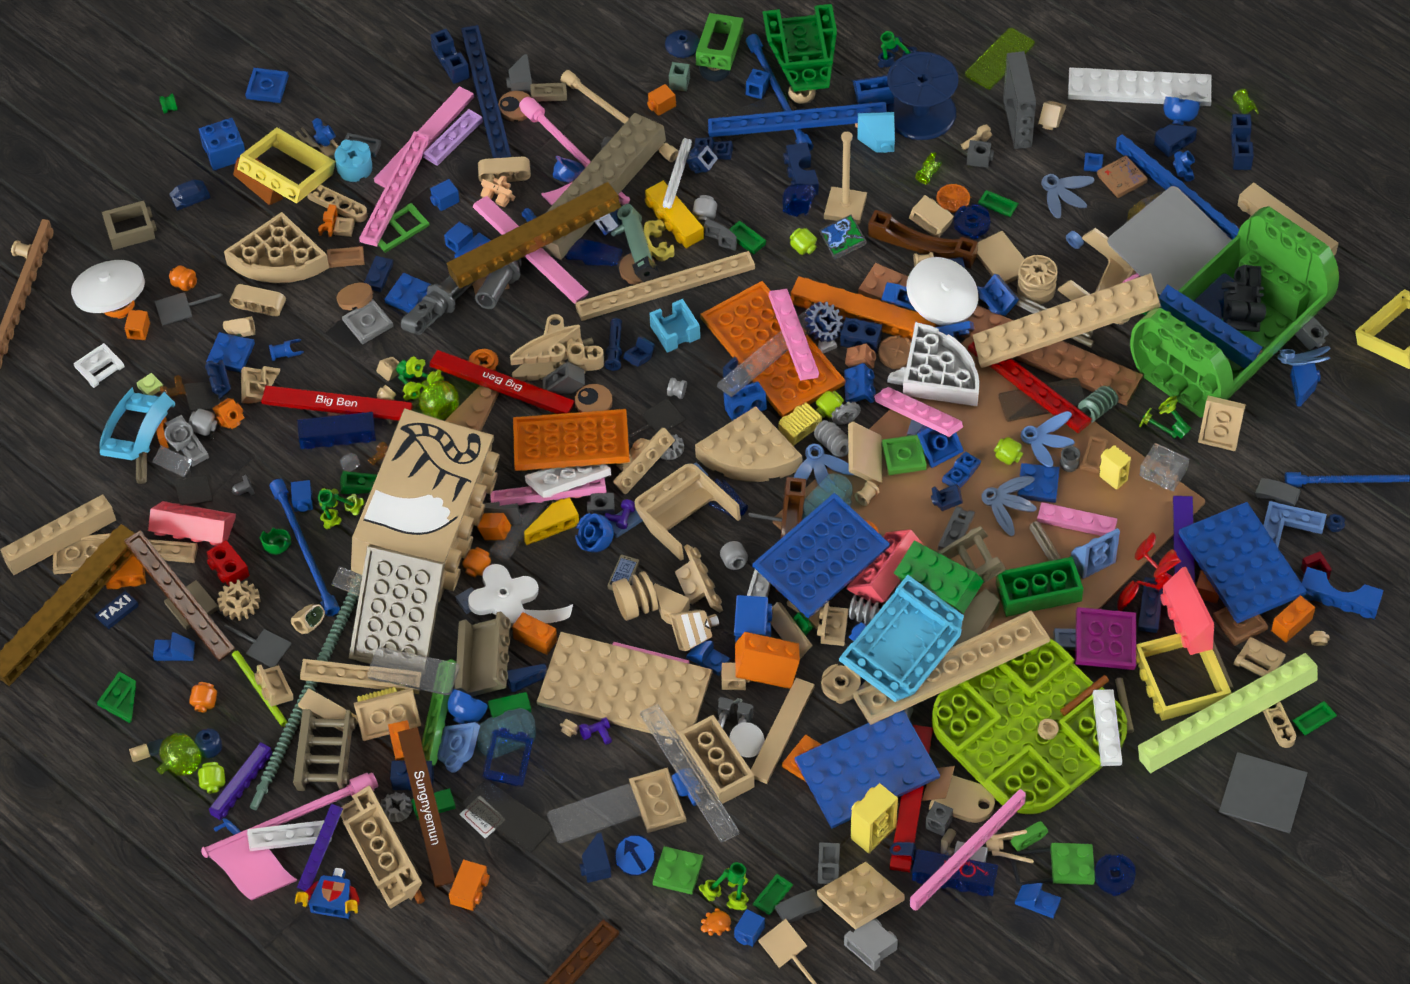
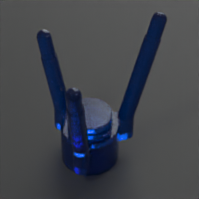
M716 479L715 482L739 504L740 516H743L748 510V505L737 495L725 479L722 480V483ZM709 502V506L714 507L715 509H718L733 518V516L723 507L712 502Z

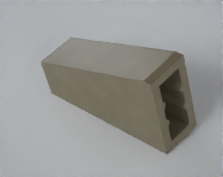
M984 589L971 601L963 614L961 636L954 646L986 632L999 611L1000 600L995 593Z

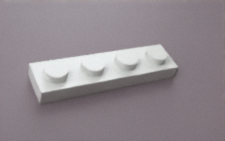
M1093 690L1101 766L1122 765L1114 690Z
M324 820L248 829L250 851L315 844Z

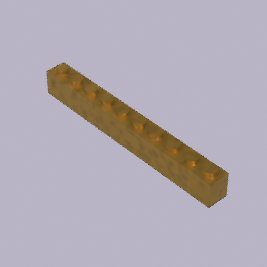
M606 182L447 262L449 274L459 289L621 208L619 196L609 182Z
M122 524L117 529H114L111 535L98 546L97 550L85 560L84 564L77 571L73 572L66 583L61 585L58 591L45 602L44 606L31 617L29 622L20 628L17 634L4 645V648L0 651L1 681L10 686L133 556L132 552L124 544V541L135 534Z

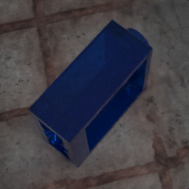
M498 727V730L494 729L491 734L482 778L522 787L534 738H530L528 733L517 732V734L509 733L510 729ZM497 737L525 744L518 776L490 770Z

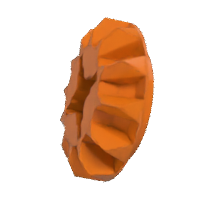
M479 349L470 355L469 362L495 371L498 365V357L492 350ZM480 361H487V364L480 365Z

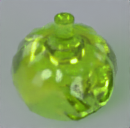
M425 380L421 383L424 390L419 396V406L424 415L444 420L457 409L459 395L455 386L443 380L435 381L431 384ZM449 407H450V410L447 411V413H445V414H443V415H439V414H441L442 412H445V411H446L447 409H449Z
M173 733L161 742L159 755L163 764L156 769L161 775L167 770L178 776L191 775L198 769L201 763V751L188 735Z

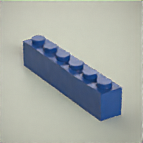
M1168 284L1158 297L1161 304L1159 308L1169 311L1173 317L1181 322H1185L1186 326L1195 332L1201 333V336L1209 342H1214L1222 350L1224 356L1244 369L1256 359L1263 348Z

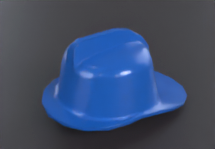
M556 156L557 162L552 176L559 181L570 183L586 167L574 160Z

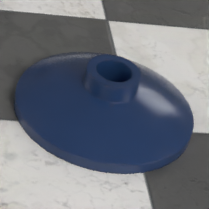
M678 30L672 32L666 38L665 47L672 56L686 58L696 53L700 40L691 31Z

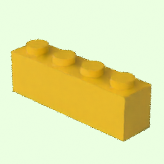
M663 180L645 190V203L654 210L656 217L664 222L666 229L674 234L677 242L682 243L685 248H688L704 239V227L677 196H675L672 208L663 207V200L668 185Z

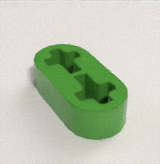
M1037 822L1025 829L1027 830L1026 834L1014 836L1011 839V844L1017 851H1021L1042 839L1048 833V829L1043 822Z

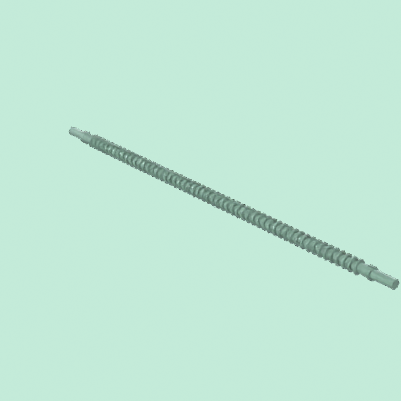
M356 576L354 583L351 584L350 592L345 597L346 601L343 602L339 615L336 616L337 619L334 621L335 624L330 629L329 638H326V642L323 644L324 647L321 648L322 652L317 657L318 661L328 662L331 658L332 650L337 645L336 641L339 640V636H341V632L344 630L343 627L346 626L345 623L348 621L347 618L350 617L349 613H352L354 604H356V600L359 598L362 577ZM306 681L307 685H304V689L301 691L302 694L299 695L300 699L297 700V704H295V708L292 710L293 713L290 714L289 723H286V727L283 729L282 737L279 738L280 742H277L278 747L274 748L273 756L270 757L271 761L268 762V766L265 768L266 771L263 772L264 776H261L262 781L256 787L257 792L250 805L251 809L257 810L264 794H267L268 786L273 782L274 774L277 773L276 769H279L278 764L282 763L280 759L284 758L285 750L288 749V745L291 743L290 740L293 739L292 735H295V730H297V726L300 724L299 721L302 719L303 709L298 707V703L308 689L315 691L319 682Z

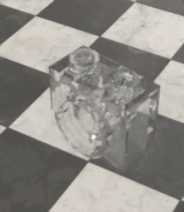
M1155 443L1141 464L1139 476L1174 492L1188 470L1189 458Z

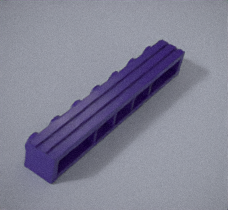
M261 742L209 808L212 816L219 820L226 817L228 810L235 805V801L242 796L245 788L249 787L251 780L256 778L258 771L263 769L265 762L272 757L270 747Z
M331 803L297 888L306 891L312 886L343 808Z

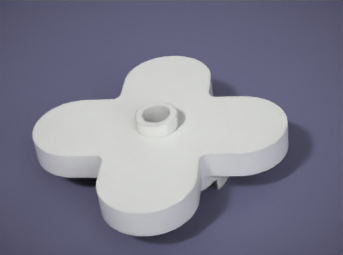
M492 564L483 571L485 587L471 592L468 598V606L477 615L489 613L496 615L497 612L501 611L509 618L512 627L521 613L524 612L522 604L531 602L537 597L538 583L535 579L528 576L512 579L504 566Z

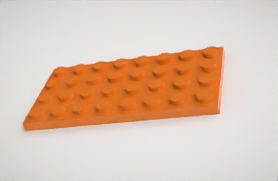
M761 281L701 313V319L729 354L738 359V365L747 372L753 383L757 381L766 392V399L778 414L784 417L793 413L797 406H802L805 402L809 405L815 402L824 392H832L844 386L845 379L803 330L819 371L818 378L800 381L769 299L770 289Z

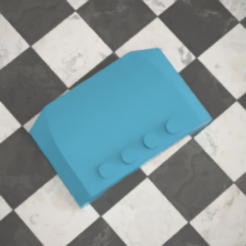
M907 575L861 634L840 656L839 661L894 702H897L915 694L961 636L964 615Z

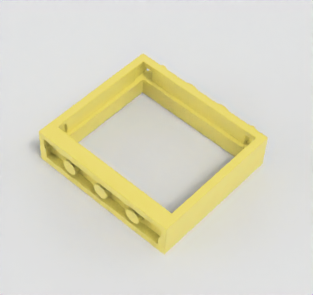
M275 128L240 155L237 169L297 204L333 175L336 161L281 129ZM274 146L312 168L315 172L298 185L255 159Z
M1405 289L1355 331L1357 345L1410 369V346L1402 350L1374 336L1405 309H1410V291Z
M1180 633L1136 645V665L1138 664L1140 668L1141 680L1146 682L1147 694L1149 698L1152 697L1154 711L1160 715L1162 721L1203 710L1232 693L1212 649L1200 652V655L1217 693L1169 706L1165 705L1145 657L1182 648Z

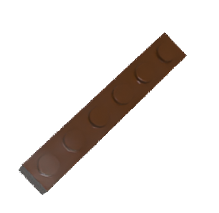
M875 210L868 224L869 237L925 255L933 252L934 257L946 259L963 257L964 266L969 269L972 268L977 257V241L960 237V239H943L925 235L908 228L895 220L891 214Z
M787 477L780 539L802 521L806 479Z

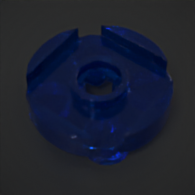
M972 204V206L968 207L964 205L955 213L954 228L964 236L978 239L990 228L989 212L981 205ZM976 219L974 223L969 222V220Z
M1108 854L1098 860L1095 868V881L1102 890L1113 896H1118L1133 886L1136 876L1135 866L1128 857L1118 854V856ZM1110 871H1119V877L1111 876Z

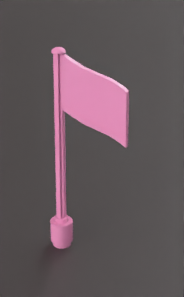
M525 97L519 104L521 112L532 122H540L580 163L587 167L591 161L544 116L545 109L534 98ZM572 182L557 190L541 194L553 205ZM622 191L618 194L621 205L630 202V197H627Z
M366 772L350 779L349 785L341 790L249 829L282 825L347 796H353L369 785L375 791L374 789L378 788V783L373 773L368 774ZM247 830L205 848L203 846L201 849L202 855L205 858L209 856L227 873L238 890L250 900L259 898L297 881L296 878L291 876L282 867L270 849L250 851Z

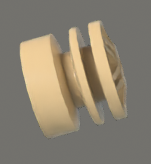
M1032 255L1025 258L1019 266L1018 294L1038 304L1049 302L1056 292L1057 266L1054 261L1042 255Z
M645 571L639 573V579L635 574L631 576L632 585L629 584L626 578L612 583L618 608L626 621L639 616L638 607L645 614L649 613V608L651 611L658 610L657 594L653 583Z

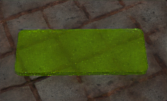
M1009 28L966 71V77L986 89H991L1005 75L1007 53L1025 51L1026 54L1034 46V40L1013 28Z

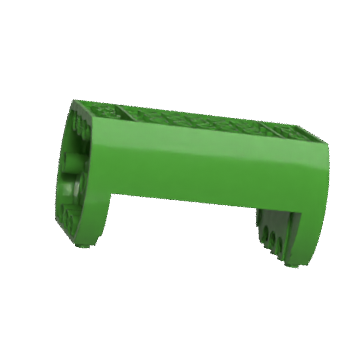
M1270 206L1260 208L1241 225L1238 235L1178 290L1223 321L1224 292L1228 290L1221 289V284L1227 281L1235 282L1234 273L1242 265L1261 266V287H1264V290L1259 291V293H1264V296L1261 297V303L1266 307V315L1264 320L1260 322V332H1239L1263 347L1261 349L1263 352L1246 369L1224 356L1222 350L1214 342H1209L1201 336V333L1195 332L1186 326L1185 322L1179 321L1169 311H1165L1162 308H1154L1137 322L1131 333L1130 347L1132 357L1139 373L1143 374V378L1170 397L1177 396L1180 404L1200 418L1204 415L1208 395L1228 400L1334 297L1338 288L1339 271L1330 247Z

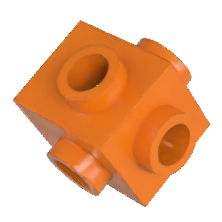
M227 398L212 408L216 414L215 419L221 427L233 429L241 424L240 421L244 419L243 409L234 399Z

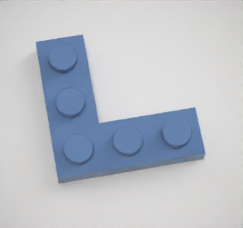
M1269 501L1263 526L1278 547L1284 525L1322 534L1327 514Z

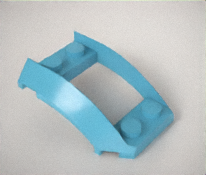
M132 387L120 400L106 423L100 439V455L134 460L139 457V453H148L150 451V443L158 426L168 414L167 410L175 406V402L165 392L158 397L134 393ZM126 410L147 413L135 442L111 438L117 422Z

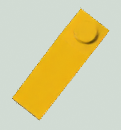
M570 497L559 499L552 503L524 531L526 545L577 526L579 514Z

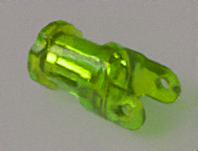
M1240 89L1234 93L1233 99L1239 104V110L1242 114H1248L1253 109L1259 114L1255 103L1248 97L1246 89Z
M936 152L929 154L922 165L923 167L915 175L916 179L922 184H928L932 174H935L942 165L941 161H934Z

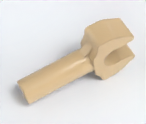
M988 125L980 126L976 135L960 144L962 149L966 150L969 148L970 140L986 142L992 136L990 127Z

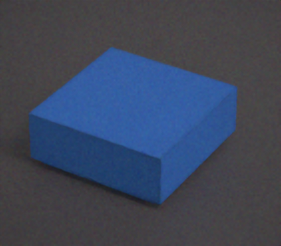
M1085 153L1084 171L1097 172L1102 168L1103 154Z

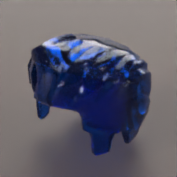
M801 183L788 186L783 193V212L794 217H798L801 213H804L805 216L808 215L816 194L814 186Z

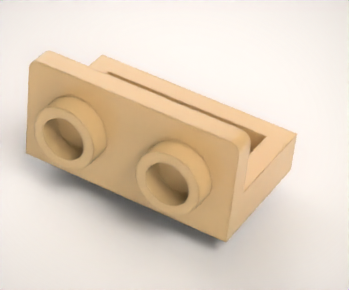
M829 601L824 607L820 608L819 619L823 620L822 624H818L817 636H821V644L844 646L848 608L829 607Z
M257 665V673L254 676L257 685L262 687L264 700H268L271 707L292 701L293 693L280 666L264 670L262 665Z

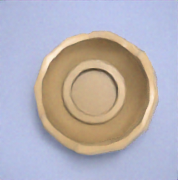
M790 86L788 94L794 102L807 104L814 99L816 89L794 92Z

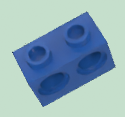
M758 381L724 392L725 411L733 421L755 406L760 411L766 410V392Z

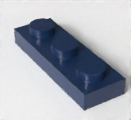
M1145 577L1144 582L1157 585L1155 578ZM1148 586L1143 587L1138 631L1158 633L1162 603L1161 594H1163L1162 588L1157 590Z

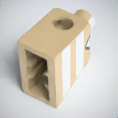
M705 610L669 614L678 648L682 651H688L712 637L710 628L719 625L717 615L707 616Z

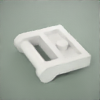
M104 343L74 363L75 368L87 379L93 388L115 371H120L125 367L123 362ZM110 362L114 363L95 377L92 375Z

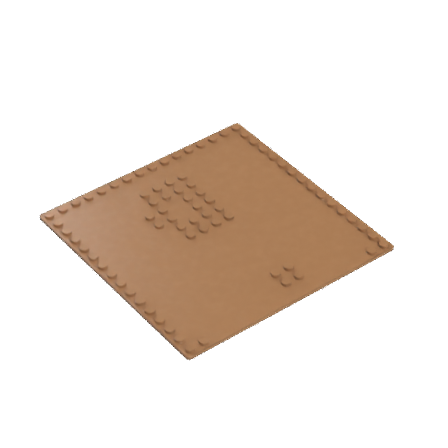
M969 336L961 344L968 351V345L974 339L972 336ZM968 351L973 358L979 376L978 406L917 397L911 398L962 421L963 428L957 431V435L963 450L981 460L979 467L960 488L963 503L957 506L962 507V510L975 512L974 519L966 534L971 529L981 526L988 534V537L984 538L983 541L992 558L998 557L1007 570L1048 562L1047 556L1030 530V524L1037 521L1041 501L1028 500L1036 506L1037 510L1034 512L1016 510L1003 505L1012 519L1015 534L1010 536L997 522L992 506H988L982 501V493L987 488L993 487L998 489L1005 482L1020 477L1021 463L1043 465L1035 457L1031 444H1026L1022 441L1021 432L1026 426L1038 428L1041 424L1054 417V415L991 367L981 368L978 357ZM890 409L869 430L880 434L881 440L907 436L912 419ZM1095 421L1091 422L1079 434L1066 424L1049 433L1074 440L1075 444L1072 446L1079 449L1080 459L1079 467L1076 471L1066 472L1060 467L1061 451L1063 448L1044 445L1052 457L1053 466L1060 467L1056 503H1043L1117 518L1115 529L1118 528L1120 530L1116 562L1084 579L1079 575L1083 586L1082 602L1033 611V614L1052 640H1054L1053 631L1055 628L1076 629L1077 607L1101 609L1148 561L1144 556L1139 561L1136 560L1135 552L1152 532L1156 535V541L1153 548L1148 552L1150 558L1173 536V496H1193V515L1205 504L1203 497ZM1090 435L1107 439L1108 445L1106 449L1116 445V448H1119V450L1128 454V457H1131L1128 481L1118 490L1100 477V471L1097 474L1080 469ZM1010 437L1021 444L1023 455L1018 463L1014 461L1013 464L1007 465L995 457L996 452H994V449L1001 438ZM882 448V483L877 486L880 493L877 496L874 495L869 500L867 506L861 505L854 497L857 491H861L864 488L867 480L856 475L841 474L827 468L831 482V493L825 494L815 479L805 488L803 508L815 510L833 493H836L860 517L872 522L882 537L886 532L911 529L924 546L938 552L939 542L956 506L942 511L938 506H934L931 500V495H933L931 488L936 487L940 491L950 487L942 482L943 476L954 467L955 461L964 452L933 468H930L924 453L927 465L926 470L889 475ZM848 454L844 457H838L849 463ZM1018 491L1009 494L1018 496ZM783 509L775 517L782 518ZM773 520V524L781 529L782 522ZM1040 523L1061 559L1071 557V552L1076 547H1082L1092 539L1101 537L1099 535ZM976 544L966 549L975 568L985 564V560ZM959 554L951 559L966 567ZM996 576L982 584L975 597L984 589L995 593L1000 600L995 585ZM897 587L894 588V590L890 594L891 596L893 595ZM1000 600L999 611L986 631L1023 614L1006 617Z

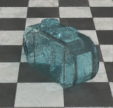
M829 474L804 500L803 519L833 493H836L850 506L853 491L851 482L843 475Z
M517 708L515 710H508L495 718H488L480 724L477 737L480 751L489 758H497L531 744L536 737L534 717L529 711Z

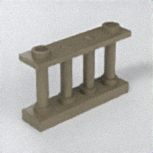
M981 526L971 529L968 534L938 551L939 554L949 559L959 554L966 568L976 572L984 580L983 584L1007 570L998 557L992 558L983 541L984 538L988 537V534ZM975 544L985 560V564L979 568H975L966 549Z
M303 709L293 780L297 791H305L306 784H309V782H337L340 790L349 783V772H347L350 744L352 729L356 727V719L352 716L350 710H346L345 719H316L311 709ZM316 727H344L343 737H314L312 734L313 729H316ZM314 745H342L340 756L312 755L310 749ZM312 763L339 764L338 774H309L308 765Z

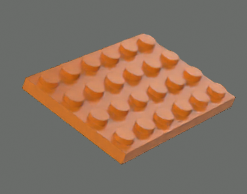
M626 409L513 417L515 471L630 462Z

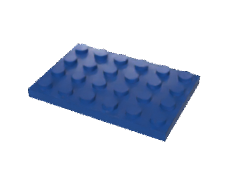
M833 493L758 558L752 567L809 619L890 547V543L836 493Z
M1248 502L1179 529L1180 537L1236 623L1295 600L1300 595H1306L1307 590Z
M904 710L872 725L867 723L795 757L798 768L831 828L851 820V808L855 802L861 801L867 791L872 787L875 788L879 783L898 798L940 778L936 766Z

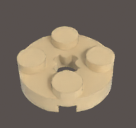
M831 665L822 675L821 688L823 693L829 699L839 704L853 699V693L857 692L861 686L860 676L846 665ZM838 680H839V681H843V680H844V681H845V685L839 686V685H837V684H838L837 681H838Z

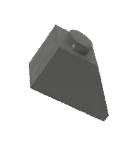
M524 54L508 70L509 77L506 78L507 88H511V91L530 93L532 79L528 56Z
M567 361L542 379L543 389L556 394L574 393L585 385L584 369Z

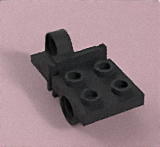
M1242 265L1234 273L1235 282L1227 281L1221 284V289L1228 290L1224 292L1223 321L1238 331L1260 332V322L1264 320L1266 315V307L1261 303V297L1264 296V293H1259V291L1264 290V287H1261V266Z

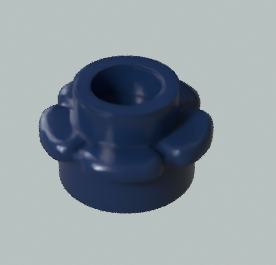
M1332 514L1326 520L1327 527L1332 532H1339L1345 527V519L1341 515Z

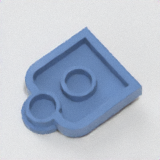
M476 722L444 727L438 759L445 764L449 772H457L463 763L472 757L480 725Z

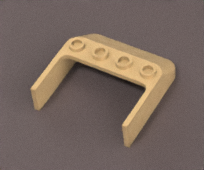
M1094 228L1083 235L1082 239L1108 259V265L1095 292L1121 284L1125 279L1137 273L1109 246L1107 242L1108 237L1098 229ZM1072 280L1058 288V291L1071 301L1089 295L1087 291ZM1130 318L1115 322V324L1122 325L1129 321Z
M694 464L683 465L635 499V509L649 531L680 560L684 559L682 544L668 530L708 502H718L737 521L741 519L739 504Z

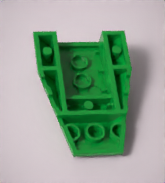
M832 4L816 5L814 15L782 19L780 9L762 11L767 41L793 91L829 88L837 35Z

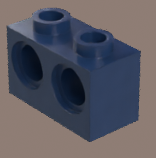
M846 317L840 336V346L850 348L867 343L877 353L882 337V325Z

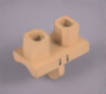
M502 175L499 179L494 178L493 183L483 179L481 183L483 189L480 195L482 198L488 196L492 199L493 195L496 194L498 195L495 201L496 204L504 208L510 200L514 201L515 196L509 190L511 184L507 183L506 176Z

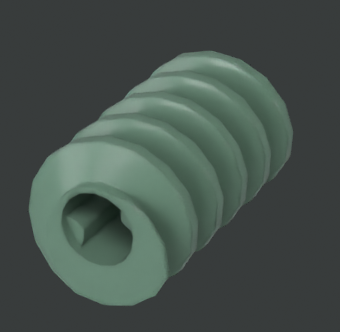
M1101 386L1082 400L1078 405V409L1089 416L1091 422H1094L1118 403V395L1109 386Z

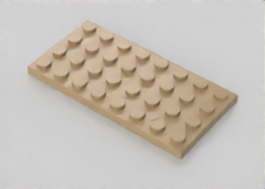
M560 632L537 699V705L599 721L606 717L611 724L679 741L678 733L697 722L712 675V669Z

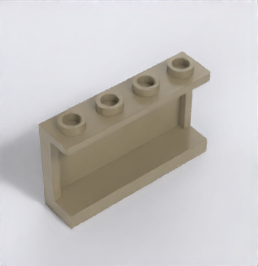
M501 611L496 613V619L471 625L467 620L459 621L455 677L456 690L476 696L506 688L508 679L507 663L509 662L508 645H510L509 628L511 627V622Z

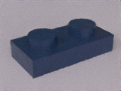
M375 256L364 283L369 284L372 290L382 292L393 267V260Z

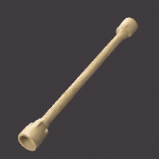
M566 70L562 74L560 80L562 83H566V86L580 90L624 124L628 121V117L585 87L573 72ZM663 143L658 149L659 153L669 162L677 159L679 150L668 143Z

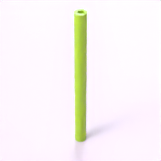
M233 652V658L281 727L286 726L288 721L277 705L271 707L268 700H264L262 687L257 685L254 672L240 652Z

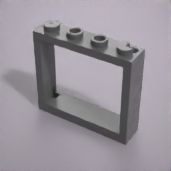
M1025 51L1007 53L1003 102L1014 149L1032 147L1036 98Z

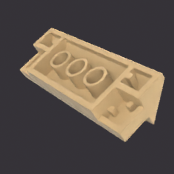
M369 785L352 796L354 800L341 807L343 810L340 816L376 886L380 889L388 906L393 908L408 898L412 900L422 881Z

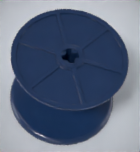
M914 52L896 60L890 67L887 75L889 89L894 95V103L887 104V112H894V130L904 137L915 140H929L945 134L953 126L956 119V107L951 99L958 86V73L955 67L946 58L930 52Z

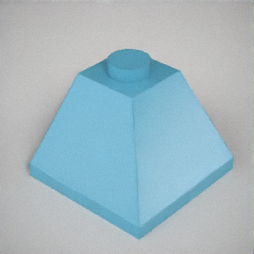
M894 112L858 113V140L875 152H894Z

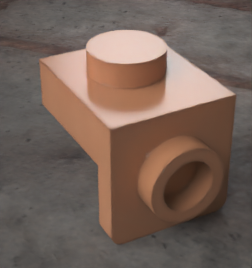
M867 343L847 348L845 364L848 367L864 363L870 369L874 368L876 354Z

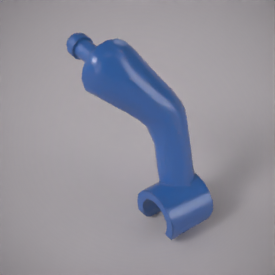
M225 818L222 819L224 823L214 827L215 832L225 826L233 835L241 832L232 822Z

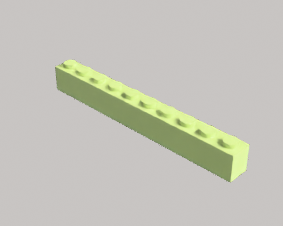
M1306 653L1300 655L1138 745L1139 760L1150 773L1156 771L1318 680L1317 665Z

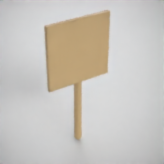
M786 919L758 940L779 968L793 959L812 984H817L796 958V955L805 949L807 945Z

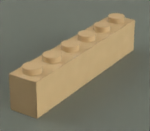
M1254 182L1239 195L1238 207L1242 211L1252 216L1260 208L1270 206L1327 244L1333 255H1336L1337 241Z
M102 494L0 550L6 565L12 574L16 575L53 555L55 552L116 521L112 506Z

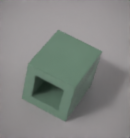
M672 62L669 72V88L687 92L690 81V64Z

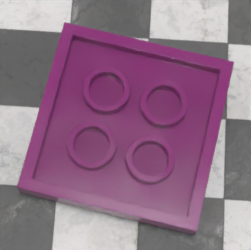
M1077 607L1076 664L1135 670L1136 613Z

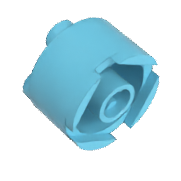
M343 140L335 151L337 172L343 180L357 182L371 174L373 166L368 144L355 140Z

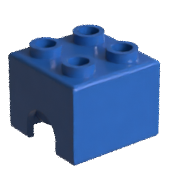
M233 118L199 128L201 143L204 151L208 154L213 171L235 164L237 158L245 152L243 140Z
M737 596L734 625L735 643L744 632L771 637V623L769 622H772L773 610L772 604H768V597Z

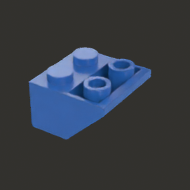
M887 75L853 80L858 104L894 103V95L889 89Z

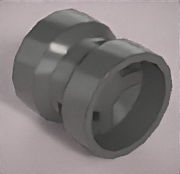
M1066 446L1062 449L1060 467L1064 471L1073 472L1078 469L1079 449L1075 446Z

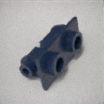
M221 359L218 363L207 361L205 369L208 376H211L209 378L212 386L211 389L217 394L218 399H221L231 389L223 360Z

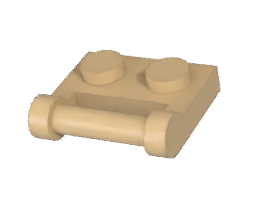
M1250 637L1240 654L1237 655L1233 665L1237 667L1242 666L1263 677L1279 668L1286 654ZM1245 658H1247V659H1249V660H1251V661H1253V662H1255V663H1257V664H1259V665H1261V666H1263V667H1265V668H1267V669H1269V670L1267 671V670H1265V669H1263V668H1261V667H1259V666H1257V665H1255V664H1253V663H1251V662L1245 660Z

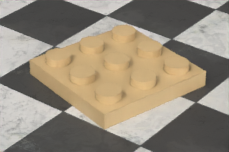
M867 862L817 890V896L855 930L905 900L904 894Z

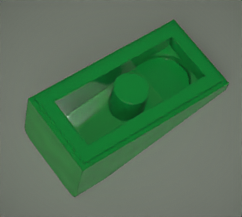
M343 471L340 479V494L370 493L377 475Z

